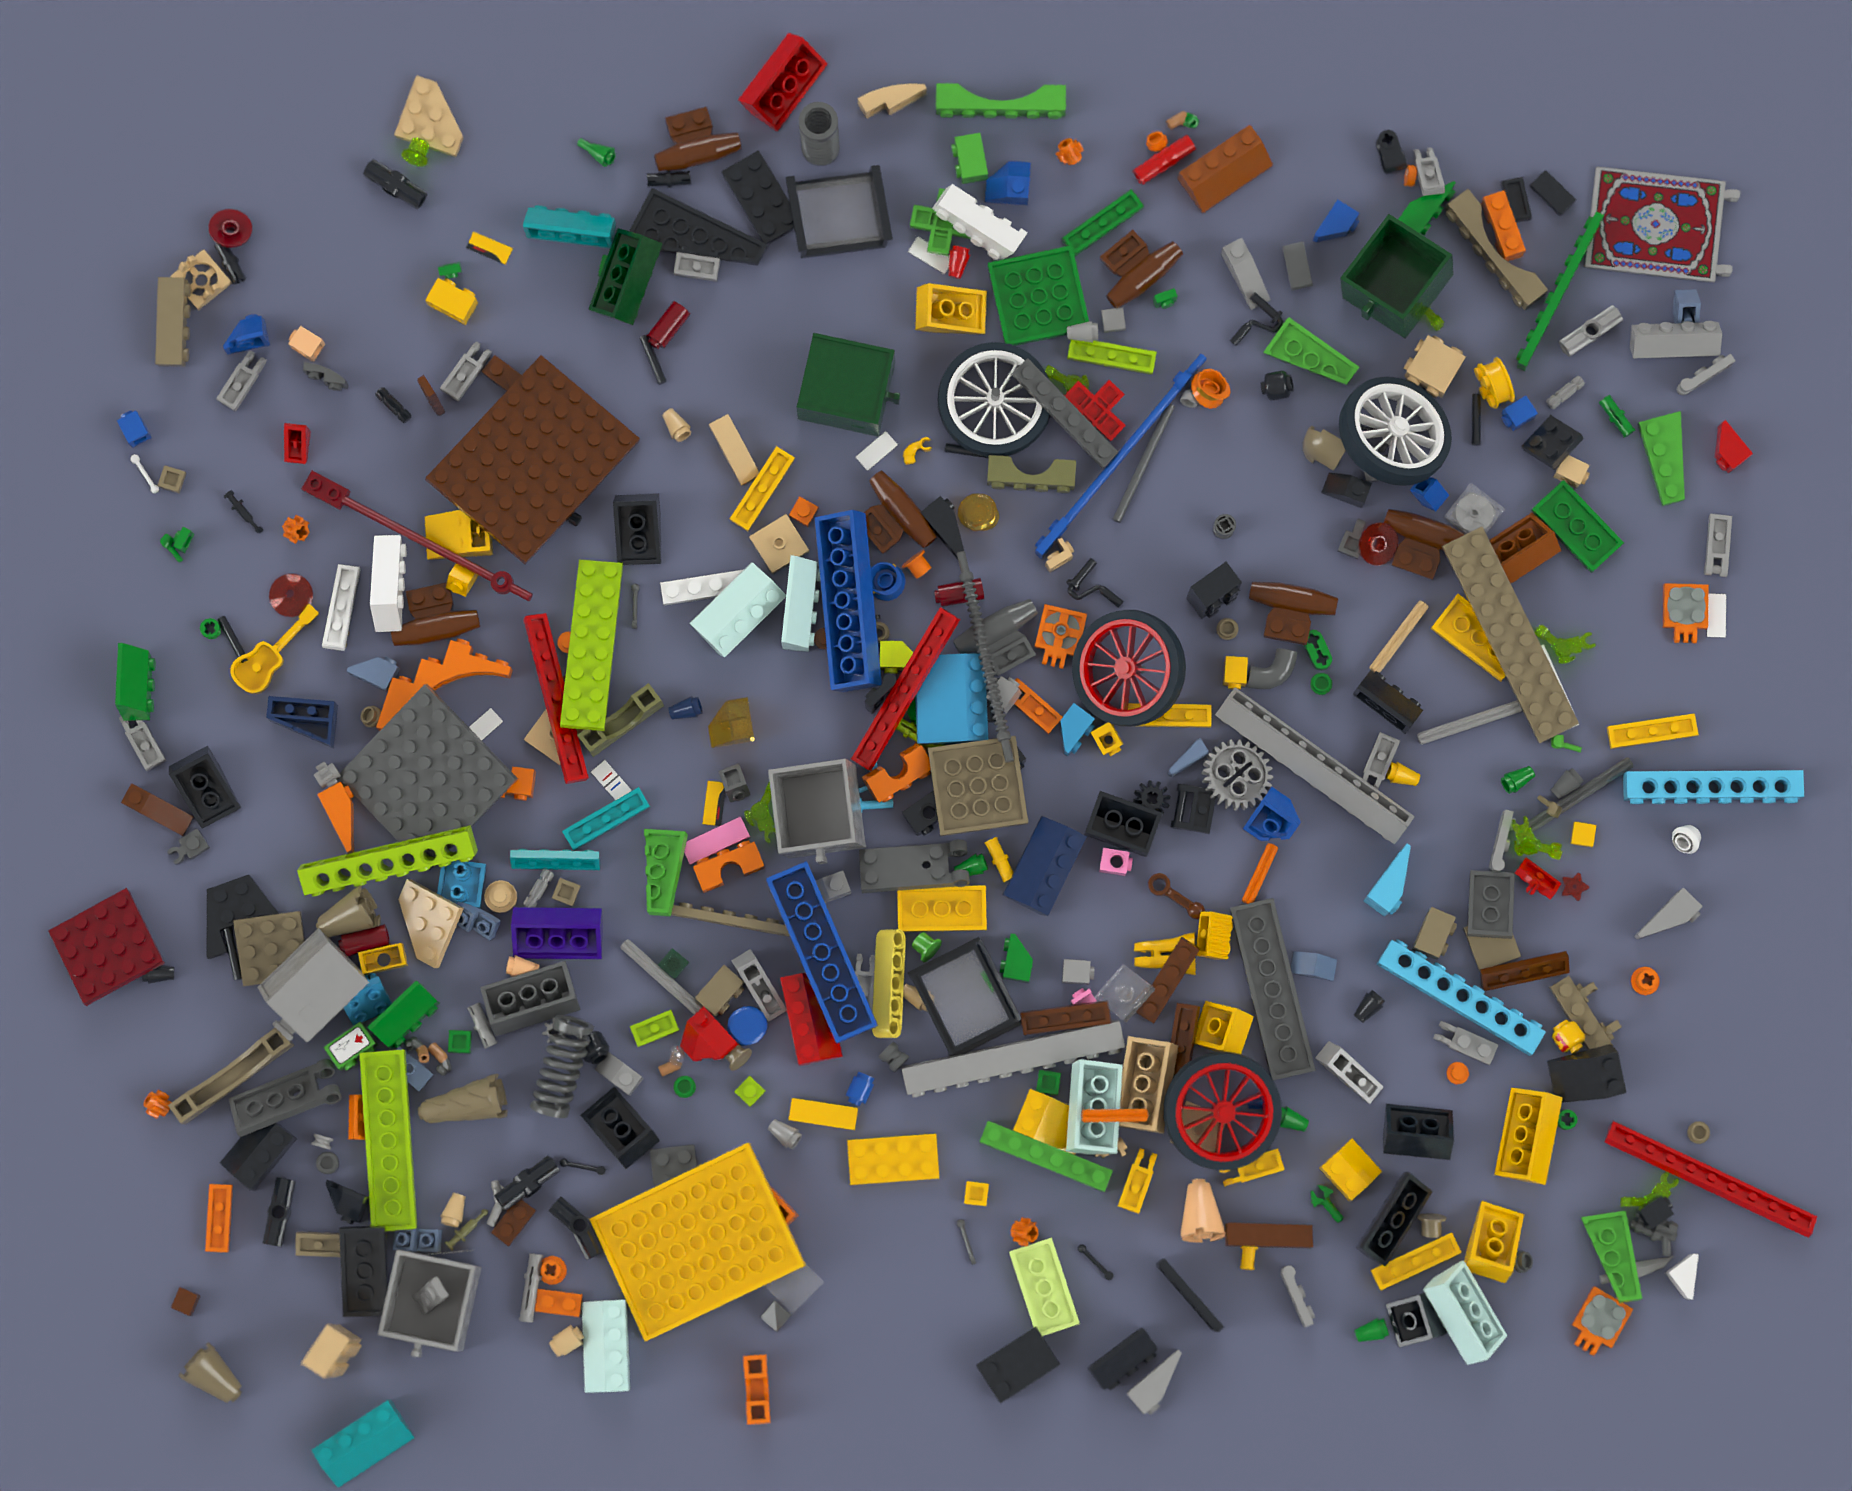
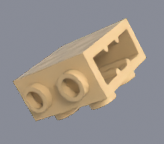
M1428 335L1425 341L1420 339L1415 348V351L1418 353L1414 359L1410 357L1404 366V369L1407 370L1404 377L1407 378V381L1425 388L1432 397L1437 398L1438 396L1442 398L1466 357L1462 355L1463 352L1458 348H1450L1443 344L1444 341L1439 337Z

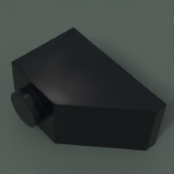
M1329 472L1321 493L1362 508L1372 483L1352 475Z

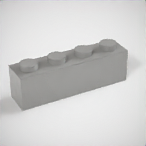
M1686 321L1672 324L1669 322L1661 324L1640 323L1631 327L1630 350L1633 358L1720 356L1722 330L1719 322L1705 321L1703 323Z

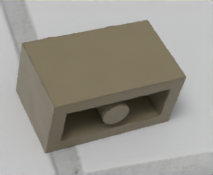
M1430 907L1412 950L1419 951L1436 960L1440 955L1444 956L1449 945L1445 943L1448 935L1452 936L1457 926L1454 923L1456 917Z
M723 965L695 999L715 1017L718 1014L722 1016L730 1007L729 1001L733 997L737 999L745 990L743 985L745 983Z

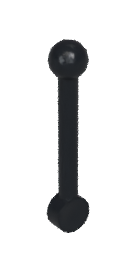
M565 1158L560 1160L561 1167L570 1166L595 1171L599 1175H603L606 1172L603 1166L597 1168L568 1162Z
M1080 1244L1078 1251L1084 1253L1105 1274L1104 1276L1107 1280H1112L1114 1277L1113 1273L1107 1271L1086 1250L1087 1248L1084 1244Z

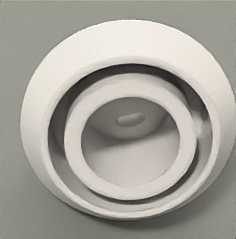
M1685 825L1673 831L1672 841L1680 852L1692 854L1699 848L1701 834L1696 827Z

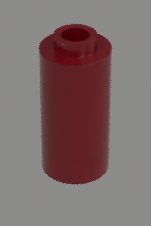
M673 301L648 333V342L656 349L660 347L665 348L689 317L690 312L676 301Z
M981 578L973 579L972 582L975 583L973 588L977 589L975 594L978 595L976 600L985 599ZM960 581L937 586L938 590L934 591L936 604L940 603L941 607L967 603L968 600H965L967 595L963 593L965 588H962L964 583Z
M385 924L375 928L341 935L342 940H338L339 948L343 953L345 952L346 956L390 945V938Z

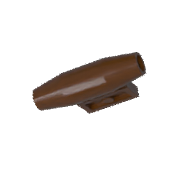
M707 107L665 117L670 138L676 145L654 154L658 171L686 169L719 160L741 150L742 146L737 132L711 135L713 125Z
M1131 230L1100 256V260L1114 275L1122 277L1106 295L1110 304L1118 309L1139 297L1168 273L1183 255L1182 250L1172 241L1149 254L1147 244L1134 230Z
M879 471L869 480L881 504L871 506L864 512L866 513L867 534L882 554L886 553L900 541L903 532L909 535L923 549L937 539L930 524L920 513L921 510L904 489L884 471Z
M1388 509L1383 526L1405 537L1397 548L1392 566L1431 580L1434 579L1440 562L1439 550H1443L1442 546L1465 535L1457 529L1416 513Z
M447 582L406 591L409 611L415 619L402 624V631H391L394 646L422 645L457 637L480 627L477 610L451 611L454 604L451 590L446 588Z
M1252 582L1249 594L1250 600L1273 608L1267 616L1264 632L1265 638L1307 645L1311 627L1309 615H1335L1338 603L1337 597L1318 590L1280 582Z

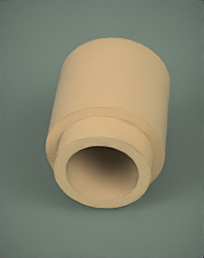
M570 1325L553 1336V1340L549 1344L558 1357L561 1355L565 1356L583 1344L581 1339L584 1336L578 1327L574 1328Z

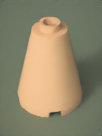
M1194 1179L1187 1188L1180 1233L1182 1240L1186 1242L1201 1243L1203 1239L1210 1238L1211 1242L1225 1237V1229L1211 1185L1205 1182V1179Z

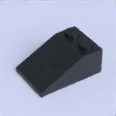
M659 494L615 495L613 511L617 563H623V565L661 564Z
M208 745L169 766L171 779L202 829L241 808Z
M1612 1044L1547 1061L1554 1095L1563 1097L1562 1103L1606 1099L1627 1093L1619 1054Z
M615 1087L580 1115L625 1169L630 1167L660 1141L653 1130Z
M1035 1326L979 1362L976 1366L1001 1404L1059 1366L1060 1363Z

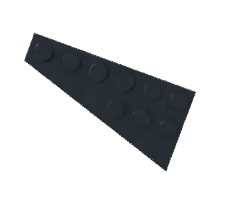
M651 188L629 230L630 232L644 235L663 243L660 252L674 254L679 252L752 265L759 264L768 247L766 243Z

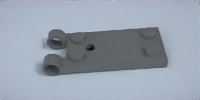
M958 839L950 843L860 849L862 893L942 887H965L970 884L969 872L967 870H955L949 873L948 857L967 855V842ZM924 863L931 865L928 869L922 867Z
M322 1059L316 1064L229 1098L236 1133L239 1137L324 1103H338L341 1100L339 1086L330 1084L319 1090L317 1078L328 1079L335 1074L332 1060Z

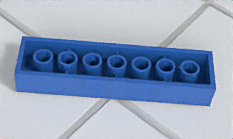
M849 510L815 517L831 690L849 692L881 686L866 513Z
M807 861L766 878V882L836 1044L877 1027V1022Z

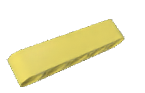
M901 929L880 930L876 936L873 1015L878 1026L872 1029L873 1035L876 1038H897L902 1030L906 937Z

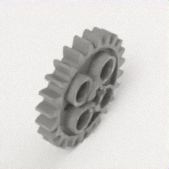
M1232 739L1227 742V745L1222 742L1219 748L1215 746L1212 749L1213 753H1209L1206 756L1209 761L1203 763V766L1207 769H1204L1201 774L1207 777L1202 780V783H1209L1205 791L1212 790L1213 794L1210 798L1212 799L1217 796L1219 798L1217 804L1219 805L1224 801L1226 809L1231 804H1233L1234 811L1239 808V805H1241L1243 810H1246L1248 805L1253 808L1256 802L1260 803L1263 800L1262 796L1265 797L1268 793L1266 789L1272 787V784L1267 782L1273 779V776L1268 774L1273 768L1266 767L1269 759H1262L1265 752L1257 753V745L1252 749L1249 748V741L1244 746L1241 739L1235 745ZM1234 756L1240 757L1242 764L1236 763ZM1250 762L1252 764L1227 787L1223 786L1225 782L1239 772L1247 763ZM1218 769L1224 770L1227 777H1221L1218 774ZM1248 772L1254 773L1257 780L1250 779ZM1233 786H1238L1241 794L1235 793Z

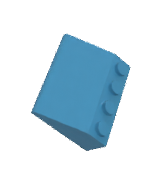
M980 654L939 655L915 696L917 744L954 745L988 740L986 683H984L986 678L983 677L985 672L981 670L983 666L980 665L982 660L978 658Z

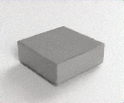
M1123 308L1101 310L1104 333L1126 330Z

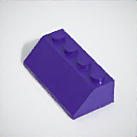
M513 907L511 920L513 957L516 955L524 959H602V908Z

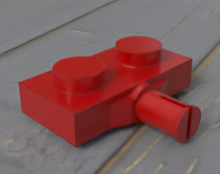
M1527 857L1521 862L1515 872L1522 881L1529 884L1526 892L1530 891V895H1533L1537 890L1541 895L1551 900L1562 884Z

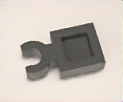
M195 829L178 840L182 846L179 848L172 847L167 853L169 855H172L174 852L179 853L178 859L173 861L174 864L178 865L184 861L186 855L192 860L210 847L199 829Z

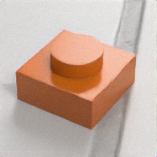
M799 497L789 517L808 527L819 507Z

